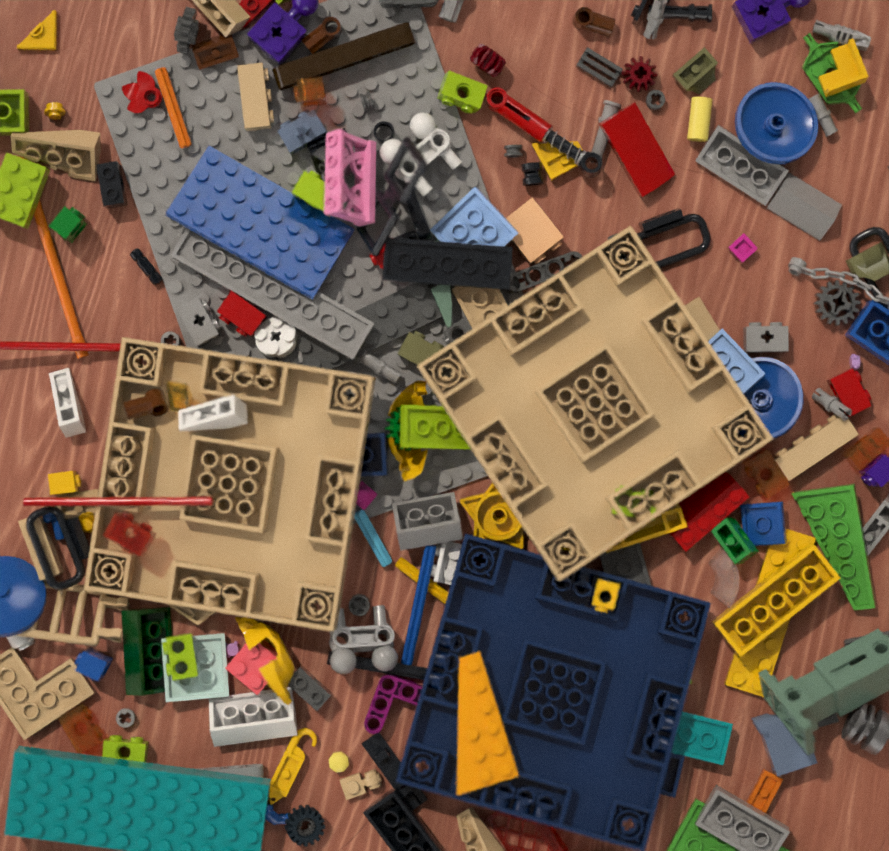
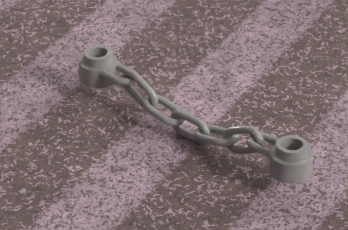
M797 257L791 258L788 271L795 276L803 273L811 276L813 279H825L828 277L840 279L843 282L857 285L864 289L872 300L887 304L889 309V298L883 296L874 285H868L861 281L855 274L847 271H831L828 268L809 269L806 268L807 263ZM816 271H825V275L816 276ZM845 274L854 277L853 282L844 279ZM871 288L879 294L876 298L869 292Z

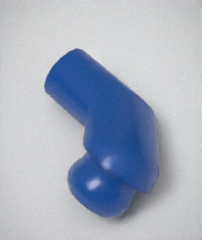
M47 514L43 516L45 523H52L56 540L64 539L55 515Z
M268 804L266 820L273 825L286 824L285 818H289L287 816L288 813L277 814L273 811V805Z

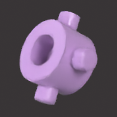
M852 354L850 356V368L854 370L860 368L859 355Z
M238 641L230 644L225 643L226 656L228 658L235 656L239 652Z

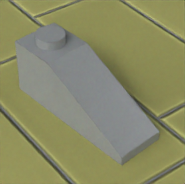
M889 495L863 527L867 556L889 530Z

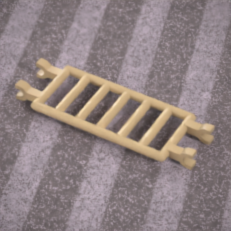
M44 579L45 588L53 589ZM76 584L65 590H58L49 632L36 630L38 619L29 629L15 636L87 646H97L99 639L121 643L123 638L122 629L102 628L106 608L119 611L128 610L129 599L125 597H108V593L85 590L84 585ZM66 592H78L79 596L71 633H58ZM87 594L100 596L91 637L79 636Z

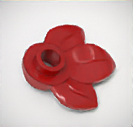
M138 71L137 83H129L121 88L124 95L131 100L127 107V110L130 112L142 113L147 108L158 107L162 102L160 90L155 88L153 77L146 72ZM154 94L156 96L155 100L149 101V95Z

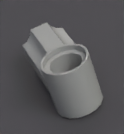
M444 0L439 18L456 23L464 0Z

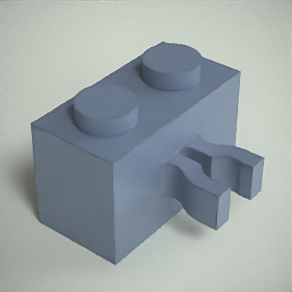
M307 109L298 115L299 118L291 122V120H288L279 126L281 129L277 131L291 155L327 134L326 129L314 110L309 111Z

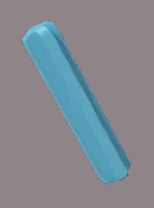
M363 509L357 511L354 519L381 566H388L392 562V558Z

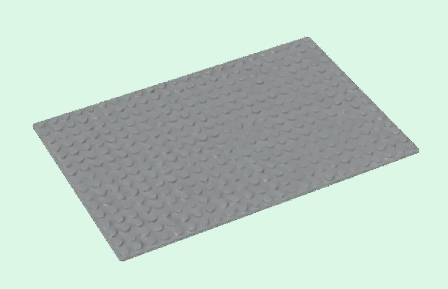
M327 0L319 3L315 13L310 16H301L297 22L309 34L321 25L326 18L335 17L342 26V32L339 37L331 40L317 52L405 22H409L416 43L407 48L284 90L278 89L272 69L279 65L248 38L247 33L252 27L232 34L239 54L237 58L199 70L191 48L188 54L177 53L94 84L98 100L186 347L277 361L275 357L269 358L261 353L256 345V338L254 336L252 337L248 334L247 337H244L236 331L238 326L232 322L228 325L219 318L221 314L217 310L231 292L230 290L170 256L187 228L166 216L164 202L174 201L208 146L215 148L292 193L304 170L308 173L310 170L316 171L311 164V154L308 147L306 146L291 155L277 130L281 129L279 126L288 120L293 122L298 119V115L307 109L309 111L314 110L327 133L345 128L349 134L367 141L372 140L376 142V191L382 190L385 193L389 184L385 180L384 175L390 165L383 162L380 156L382 144L378 143L374 138L373 130L375 125L381 121L389 122L394 128V139L402 142L405 137H410L414 144L417 145L423 139H419L412 134L410 121L417 113H428L433 116L436 128L438 127L447 132L451 142L450 148L462 161L452 170L441 156H437L427 165L422 174L423 178L433 189L425 196H422L416 188L414 189L429 229L438 223L475 186L490 201L457 107L455 105L447 106L441 102L442 100L437 99L445 73L421 7L409 9L386 8L379 3V0ZM328 24L326 28L327 32H335L337 30V24ZM275 31L273 33L274 38L276 36H282L281 31ZM301 42L283 64L306 57L312 53ZM263 63L264 68H268L269 81H266V88L271 90L272 102H268L269 110H273L274 123H271V129L246 131L237 65ZM162 67L167 69L192 143L191 146L183 149L180 148L163 96L161 104L156 108H147L142 113H133L127 110L131 100L124 95L121 88L129 83H137L138 71L151 75L155 81V88L160 90L155 70ZM367 91H370L375 109L369 108L365 112L359 94H366ZM154 94L149 95L148 100L154 101L156 96ZM380 126L376 131V136L381 140H387L391 136L392 131L387 126ZM434 137V144L440 146V141ZM404 164L406 172L410 173L411 168L409 165ZM352 170L345 181L349 189L354 186L355 180ZM321 171L318 173L322 176L321 178L325 177ZM347 201L343 203V209L346 208ZM380 202L375 210V223L368 224L366 227L375 243L389 219ZM401 203L396 211L399 219L388 238L397 237L414 230L417 238L413 240H419L406 204ZM335 217L354 228L355 231L320 287V293L355 312L414 284L382 280L383 270L380 269L379 265L374 266L369 256L372 253L358 233L357 226L352 222ZM431 232L432 238L427 239L426 241H436L438 239ZM511 263V274H513L515 269ZM513 277L510 285L518 288L520 283ZM427 284L430 292L432 288L438 286L435 284ZM451 290V326L462 318H465L468 322ZM500 290L508 306L524 296L522 291L513 293L509 290ZM197 297L201 301L206 300L211 309L208 312L211 319L216 318L221 327V330L218 331L221 336L199 348L195 345L176 310ZM247 301L249 304H251L253 307H255L267 316V318L264 321L274 316L268 313L267 311L261 309L260 307L254 305L253 303ZM200 316L197 317L198 322L195 324L203 326V321L205 320V318L202 319ZM442 317L411 332L418 331L425 335V340L431 344L433 341H436L445 347L447 346L442 339L445 336L443 332L447 329ZM455 329L452 332L454 340L464 335L460 329ZM275 334L272 341H279L281 334ZM408 334L368 352L381 361L384 359L386 364L401 372L395 384L380 374H374V370L360 363L359 360L362 355L355 358L354 361L351 360L332 369L376 377L367 434L387 432L388 435L389 431L385 430V427L389 426L390 423L386 419L391 418V416H388V412L394 399L410 384L416 381H425L417 369V365L397 355ZM426 384L428 394L421 395L424 405L442 406L428 384ZM350 388V392H346V394H353V397L355 398V393H353L352 389ZM388 445L389 475L360 477V482L363 481L378 494L364 511L368 518L393 510L392 503L433 496L488 475L471 450L421 448V451L428 449L422 473L414 479L403 481L399 471L400 463L391 453ZM357 504L355 513L359 510H362V508Z

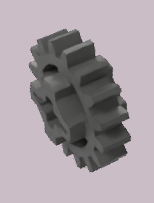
M186 7L183 16H178L174 40L178 41L177 51L180 53L188 54L191 44H196L200 24L199 20H196L197 10L195 8Z
M835 280L834 285H832L829 281L826 283L827 288L824 286L819 288L822 293L815 294L819 298L818 301L813 302L814 305L819 306L815 313L821 312L820 320L827 318L828 325L834 321L835 326H838L840 320L843 324H847V318L852 320L855 318L852 313L859 312V309L855 307V305L861 303L855 300L859 293L853 294L854 286L847 288L846 282L840 285L839 280ZM837 289L835 295L827 294L830 290ZM846 294L848 295L850 302L847 301ZM839 299L838 302L841 306L835 307L833 300ZM824 303L828 307V312L825 310ZM839 311H847L845 315L836 317Z

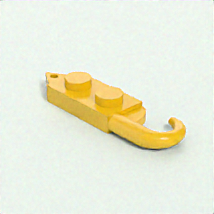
M301 728L297 730L298 735L292 736L271 779L269 790L270 805L283 797H287L304 762V751L297 746L301 737L309 735L312 738V747L316 746L317 736L311 729Z

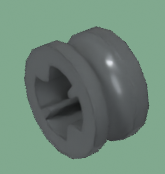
M652 90L646 97V105L652 110L660 109L665 103V95L659 90ZM652 95L660 97L659 105L656 103L654 105L651 104Z
M367 91L366 94L360 93L364 111L366 112L369 108L375 109L370 91Z
M505 145L506 153L504 157H522L523 153L520 150L523 146Z

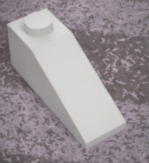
M70 368L49 373L58 424L66 438L85 433L83 414Z
M235 395L179 410L180 431L229 429L248 423L247 404Z

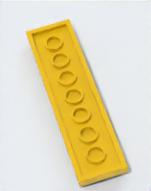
M786 529V544L768 545L755 586L808 544H814L815 538ZM790 619L742 657L738 656L734 651L724 684L764 697L759 672L766 669L772 676Z

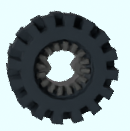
M299 805L297 810L294 807L292 809L293 813L289 812L287 814L289 818H285L286 833L299 846L303 844L305 847L308 846V843L314 845V840L319 841V835L323 836L324 834L322 830L325 829L324 819L314 807ZM302 822H310L307 824V829H300V827L302 826Z

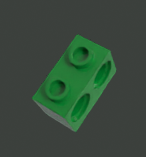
M64 206L49 227L65 240L73 243L87 223L84 221L85 216L74 207L68 209Z

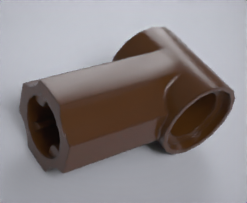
M588 7L579 8L572 17L573 25L577 29H586L607 37L611 36L616 20L593 12ZM578 15H586L588 18V22H580L578 19Z
M328 17L321 25L305 36L302 42L314 54L331 40L339 37L342 32V26L335 17ZM330 23L337 24V30L333 33H329L326 30L327 25Z
M158 388L149 390L143 397L123 402L128 420L149 414L159 417L168 412L164 393Z

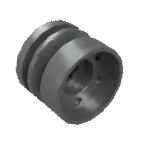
M865 703L848 714L842 729L841 738L846 741L851 740V743L854 745L861 741V748L877 755L889 739V714L883 710H879L875 714V706Z

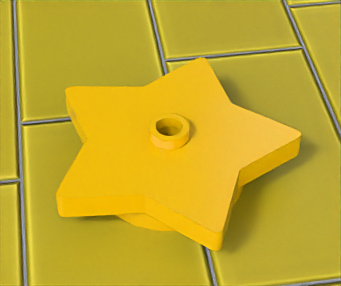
M493 482L484 493L460 499V503L474 520L473 536L493 542L499 540L523 549V528ZM502 510L503 515L501 517H497L495 515V511Z

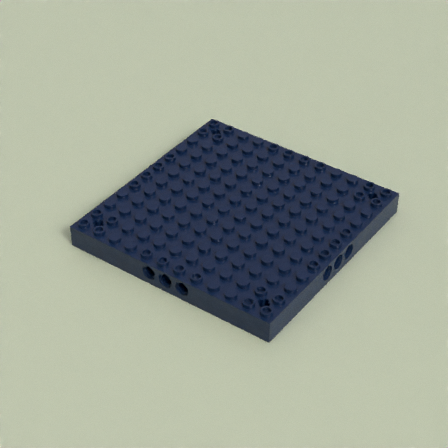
M465 534L396 782L634 850L645 851L711 602L586 567H580L561 581H557L540 554ZM479 555H483V559L486 560L485 564L475 565L474 557L478 558ZM597 580L620 585L614 610L608 609V613L595 610L596 606L591 605ZM602 591L599 594L601 602L608 603L611 596L609 592ZM685 612L686 616H688V621H684L682 624L680 623L681 619H678V615ZM480 652L519 776L457 795L459 658ZM425 760L426 765H429V767L420 772L416 764ZM628 819H631L630 822L633 823V827H628V830H625V826L622 825L623 821L627 822Z

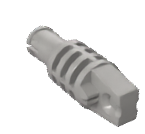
M817 19L812 33L828 37L831 42L838 41V44L842 45L847 44L848 40L853 38L857 49L867 51L871 41L870 36L858 30H852V28H846V26H840V24L833 26Z

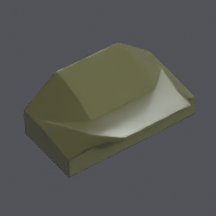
M704 47L676 71L672 77L685 91H693L700 94L716 80L715 68L718 62Z
M882 242L846 260L851 273L859 278H868L876 281L889 274V257Z

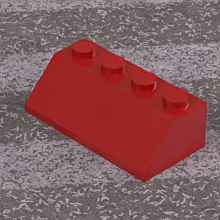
M724 471L678 502L687 527L668 534L686 552L750 496L729 473Z

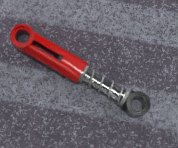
M495 87L488 92L487 104L491 111L499 113L539 142H548L551 144V148L555 147L559 150V153L567 155V159H573L585 176L594 178L601 173L602 159L598 154L583 151L581 147L577 148L573 145V142L570 143L565 137L558 135L557 131H553V125L513 99L504 89ZM500 96L503 98V101L500 104H495L492 102V99ZM594 161L597 163V167L589 169L586 167V163Z

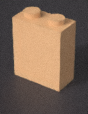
M533 198L506 218L519 232L511 242L529 265L533 262L538 264L546 257L544 255L546 251L551 249L553 252L562 245L560 240L563 239V235Z

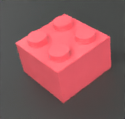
M265 639L261 640L250 650L247 644H245L225 669L258 695L267 685V681L259 668L273 660H277L278 653Z

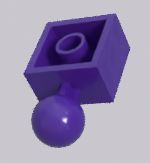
M292 0V9L288 13L274 3L247 33L248 38L279 66L282 65L300 45L302 39L308 35L307 30L297 21L301 16H310L318 9L319 0ZM275 31H281L282 36H276L274 38L273 33Z
M737 0L731 7L751 44L789 24L791 18L785 9L786 7L791 5L801 8L806 6L811 0ZM761 10L764 11L765 15H758L757 13Z

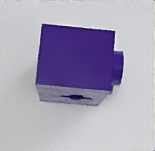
M876 454L859 470L862 474L860 478L866 485L883 487L889 481V457L886 454Z

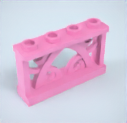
M342 129L328 132L326 134L324 214L347 220L359 227L375 223L376 142L364 140L346 133ZM349 164L355 175L354 186L351 189L348 188L344 180V170ZM347 201L346 208L343 209V203Z

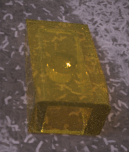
M166 382L171 411L179 412V410L193 406L194 398L187 384Z

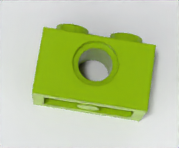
M448 71L443 77L437 99L442 100L441 102L447 106L455 105L460 107L465 113H476L481 108L488 85ZM457 91H464L466 98H461Z
M110 735L103 742L102 757L147 762L148 741H143V737H131L130 740L122 739L120 735ZM123 746L130 749V756H123L120 748Z

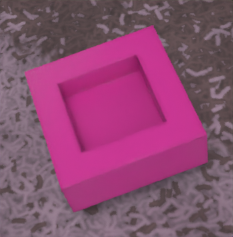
M744 233L728 247L741 263L758 249Z
M361 481L356 504L365 510L378 494Z

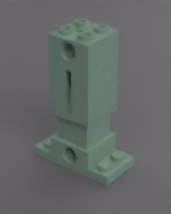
M879 629L813 663L814 670L797 680L791 675L778 682L777 678L774 675L771 676L766 669L759 672L764 700L807 755L815 752L814 742L816 740L812 732L818 730L817 722L834 713L841 717L889 691V636L887 634L884 635Z

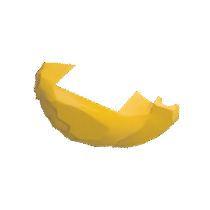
M416 381L407 386L394 399L388 416H391V411L397 412L396 408L401 407V405H424L421 395L428 394L426 391V381ZM387 438L391 453L400 463L399 471L403 481L414 479L422 473L428 449L421 451V448L412 449L411 451H405V449L398 450L397 445H394L393 438Z
M235 617L240 630L244 634L249 650L263 639L268 643L272 642L278 653L277 660L271 661L259 668V670L277 696L285 704L289 705L292 699L287 686L294 673V664L279 633L274 631L269 625L262 622L258 623L254 618Z

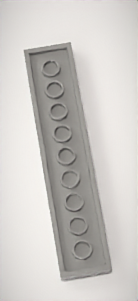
M188 228L170 255L175 260L226 289L233 291L240 297L353 361L375 325L370 320L319 291L313 300Z

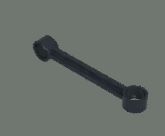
M381 121L375 125L373 134L378 143L383 144L387 141L381 140L376 136V131L380 126L389 127L392 133L388 139H394L395 132L392 124ZM394 174L396 181L404 191L408 182L405 183ZM413 191L408 202L405 204L419 240H427L432 238V235Z
M329 651V652H328V658H327V664H328V665H331V664H330V658H331V655H332V651ZM356 656V669L421 680L425 679L427 672L425 667L408 666L402 663H397L392 670L380 671L374 667L372 658Z

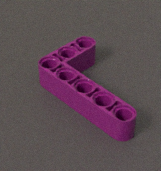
M382 675L365 718L364 727L366 731L371 734L381 731L394 697L417 705L423 685L397 675ZM387 678L392 679L394 686L391 689L384 688L383 680ZM405 686H411L414 689V693L411 696H405L402 693V689ZM383 698L386 700L387 706L382 709L378 708L375 705V701ZM369 719H378L380 725L377 728H371L368 725Z

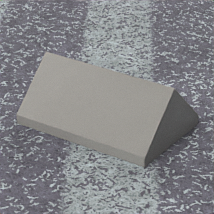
M788 172L768 204L767 209L820 241L834 223L842 205Z

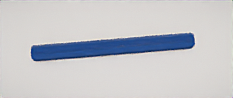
M436 545L425 546L401 660L402 664H407L408 666L412 665Z

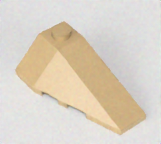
M64 130L11 134L12 153L34 162H44L50 165V168L53 170L58 168L69 173L68 176L73 178L96 181V164H99L101 152L99 132Z
M469 808L456 815L461 840L465 842L467 851H504L473 808Z

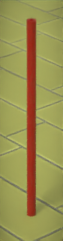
M0 341V350L120 352L121 343Z
M213 497L24 498L23 505H213Z

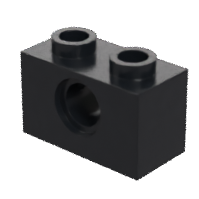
M113 161L96 164L103 206L106 209L126 206L127 199L120 163Z

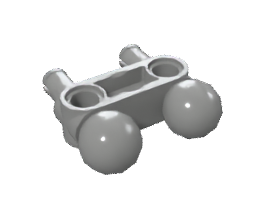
M385 606L373 607L375 625L356 627L346 626L344 608H340L337 629L330 631L329 646L332 649L330 664L334 671L339 674L352 672L357 663L354 652L373 651V665L380 671L386 672L396 666L398 655L393 648L395 634L392 626L387 623ZM378 634L385 635L387 641H381L378 638ZM343 637L346 644L338 643L336 638Z

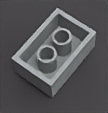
M454 492L392 503L400 551L463 539Z

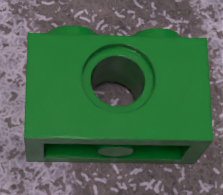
M726 518L711 530L735 565L743 564L759 552L735 518Z

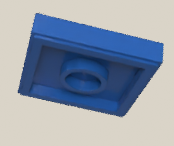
M783 501L741 505L742 528L755 546L787 543Z

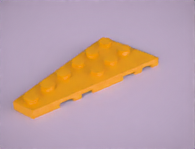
M480 652L459 658L457 795L519 776Z

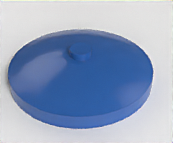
M770 82L754 87L740 101L735 113V129L741 144L751 155L770 164H787L800 159L812 147L818 133V118L812 103L801 91L784 83Z
M769 357L751 358L766 375L744 396L772 438L775 439L787 433L798 421L804 405L803 388L795 372L785 363ZM737 429L739 432L737 434L744 437L745 431Z
M0 556V637H11L26 631L40 618L46 604V588L44 581H40L33 565L17 557Z

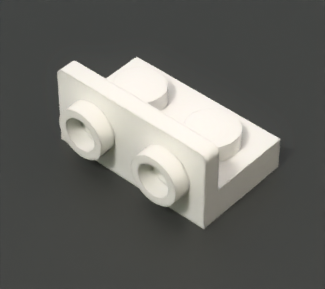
M454 542L437 544L435 556L439 557L437 565L433 564L431 576L434 577L433 582L451 585L462 544Z

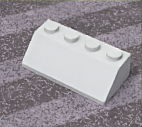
M287 687L292 699L289 705L285 704L273 689L261 691L258 695L250 692L229 695V697L209 698L210 734L214 747L298 735L292 688Z

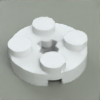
M273 316L259 326L254 333V337L256 338L258 349L264 356L283 358L295 349L298 332L295 327ZM275 334H281L279 341H272Z

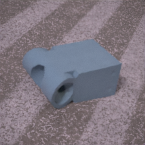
M765 713L751 718L761 735L773 774L780 776L817 764L815 754L807 755L777 715Z

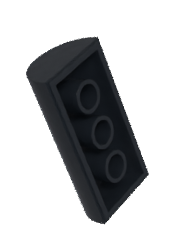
M396 787L379 797L363 812L391 851H444Z

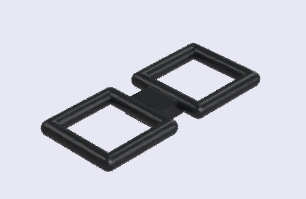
M410 137L403 139L384 175L385 180L389 184L385 193L382 190L375 192V210L380 202L389 216L377 242L373 241L366 230L367 225L357 226L358 233L373 256L380 254L399 219L396 211L401 203L405 204L408 202L428 165L427 160ZM407 150H409L418 165L403 191L394 178V174Z

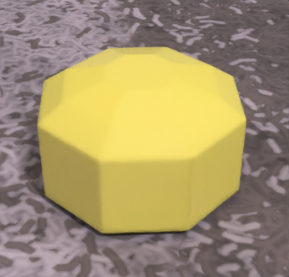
M342 751L334 752L329 758V767L336 773L344 772L349 766L348 756Z

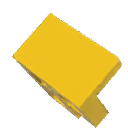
M853 38L849 39L847 44L830 51L837 70L821 75L818 78L825 97L866 82L869 76Z

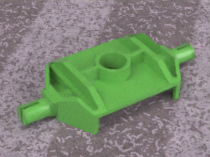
M811 33L804 36L803 39L810 48L803 62L802 69L827 105L846 103L850 105L855 113L860 111L862 107L855 99V95L861 85L825 97L818 79L819 76L826 74L828 69L837 70L830 51L838 47V41L819 44L814 40Z

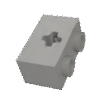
M197 297L176 309L198 348L221 336L218 332L221 330V327L216 318L211 319L208 313L211 309L206 300L201 301ZM200 316L202 319L205 318V320L203 321V326L195 324L198 322L197 317Z
M761 322L749 323V326L743 327L744 352H788V326H782V322H770V326H762ZM765 332L766 335L770 336L766 343L765 339H761V335H764Z

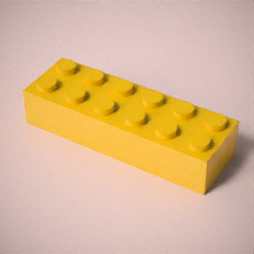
M808 544L711 622L735 653L742 657L838 581L840 576L814 544Z

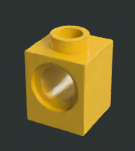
M76 471L48 474L50 495L79 491L78 487H81V478L79 474H76Z
M597 580L591 605L596 606L595 610L608 613V609L614 610L619 584ZM602 591L609 592L611 598L608 603L600 601L599 594Z

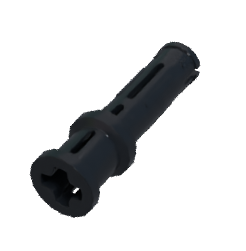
M691 3L688 6H665L663 16L664 19H688L690 22L702 20L711 23L712 4H708V6H695V4ZM649 5L648 13L651 12L653 5Z

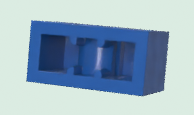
M90 647L86 651L83 650L82 653H79L74 663L77 665L75 671L93 680L100 681L105 677L113 658Z

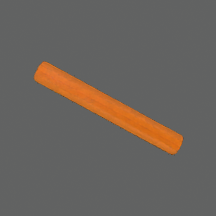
M165 67L155 70V75L181 149L187 148L192 143L168 71Z

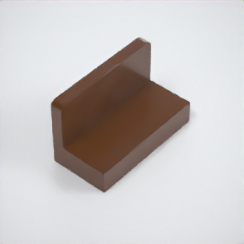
M222 34L198 42L195 45L192 44V51L199 70L239 57L232 35L225 37Z

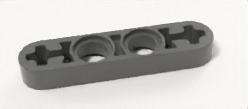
M575 251L515 272L510 276V283L513 281V277L516 280L522 279V273H525L526 282L520 283L518 288L510 285L509 291L516 293L544 283L556 275L550 273L548 269L550 263L558 264L559 272L564 270L563 263L568 262L571 259L570 256L579 260L582 258V255ZM531 270H537L540 273L539 281L535 282L529 278Z

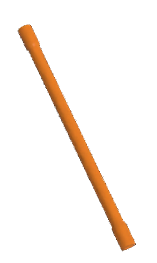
M39 199L34 218L69 327L72 343H85ZM75 351L77 359L89 356L88 351Z

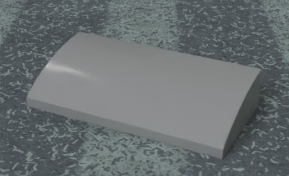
M719 124L695 160L765 206L789 171V169L781 164H770L751 155L743 147L736 135Z
M715 785L695 822V825L740 851H778L790 833L788 826L718 785Z

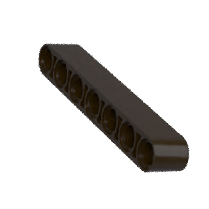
M405 22L273 68L272 72L278 89L284 90L414 45L416 41L409 22Z

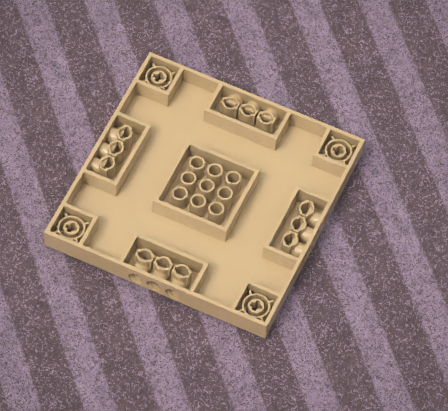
M631 226L417 365V369L557 581H561L773 439ZM620 252L622 255H628L626 258L627 262L624 259L619 260ZM443 368L452 370L450 378L441 376ZM737 429L745 431V438L737 437L736 434L739 433ZM630 487H633L632 491L641 492V489H645L642 495H634L630 498L627 495L619 497V504L622 507H626L635 517L625 516L614 500L615 497ZM649 490L654 491L653 496L651 497L647 495L649 493ZM633 498H642L638 506L633 509L630 508ZM651 506L655 507L656 511L652 514L649 510ZM612 508H613V509L615 510V512L617 513L616 515H615V514H611ZM561 546L564 548L569 547L570 551H568L569 555L567 557L559 554Z
M122 337L98 497H213V505L96 506L84 589L335 631L338 626L376 377ZM140 359L147 360V365L141 364ZM158 388L163 391L168 405V412L159 417L149 414L128 420L123 402L143 397L151 389ZM350 388L355 393V398H351V401L346 396V392H350ZM235 395L247 404V424L229 429L179 430V410ZM112 567V569L115 570V573L111 574V572L108 571V568ZM317 600H319L320 605H323V608H320L319 611L316 606H313V603L317 602Z

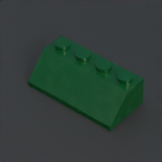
M170 607L121 611L126 695L144 696L165 692L161 638L172 636Z

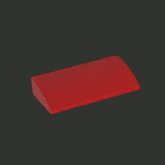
M635 102L599 123L639 196L644 197L675 175Z

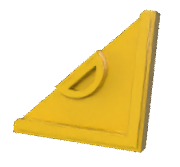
M53 10L46 19L40 22L17 45V49L57 50V11Z

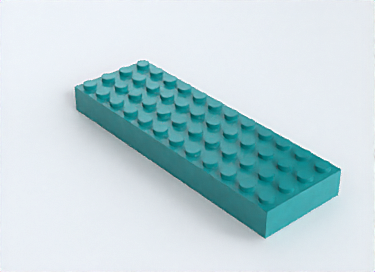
M18 746L14 751L4 835L124 851H262L271 779Z

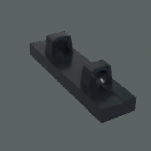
M380 732L373 734L362 742L363 747L391 786L398 789L413 810L428 800L419 788L407 785L400 789L405 785L396 782L401 761Z

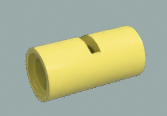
M692 97L687 140L708 142L713 99Z

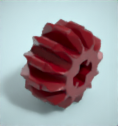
M479 44L477 48L475 47L470 57V61L491 77H497L506 64L502 56L484 44Z
M639 56L637 63L633 57L630 60L631 64L625 63L624 65L627 70L622 71V76L627 78L623 80V83H631L628 88L629 90L637 86V93L641 91V86L645 91H648V84L654 86L655 81L652 78H657L658 76L657 73L651 72L656 69V65L649 67L651 59L648 58L644 63L643 56ZM638 70L642 71L641 74H645L641 79L637 78L638 75L635 76Z

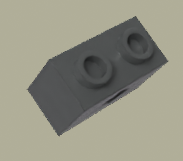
M302 665L293 673L288 684L316 711L332 695V692Z

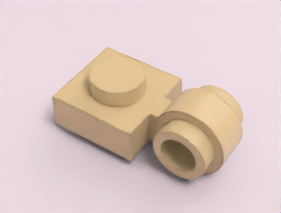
M376 769L364 773L365 777L363 779L360 772L341 778L339 781L346 800L365 794L367 792L365 786L369 787L370 790L380 787L382 779L379 772L377 773Z

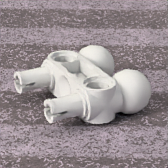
M417 113L412 117L410 130L415 137L423 139L416 146L428 164L437 156H441L452 170L455 169L462 161L450 148L451 142L447 132L438 127L436 128L433 116L428 113ZM434 137L440 141V146L434 144ZM388 139L382 144L380 156L383 162L388 165L391 164L402 143L401 141ZM410 151L405 154L395 172L396 177L405 183L409 182L418 165ZM404 164L409 165L411 168L410 173L404 170ZM421 176L415 187L422 196H425L433 189L423 176Z

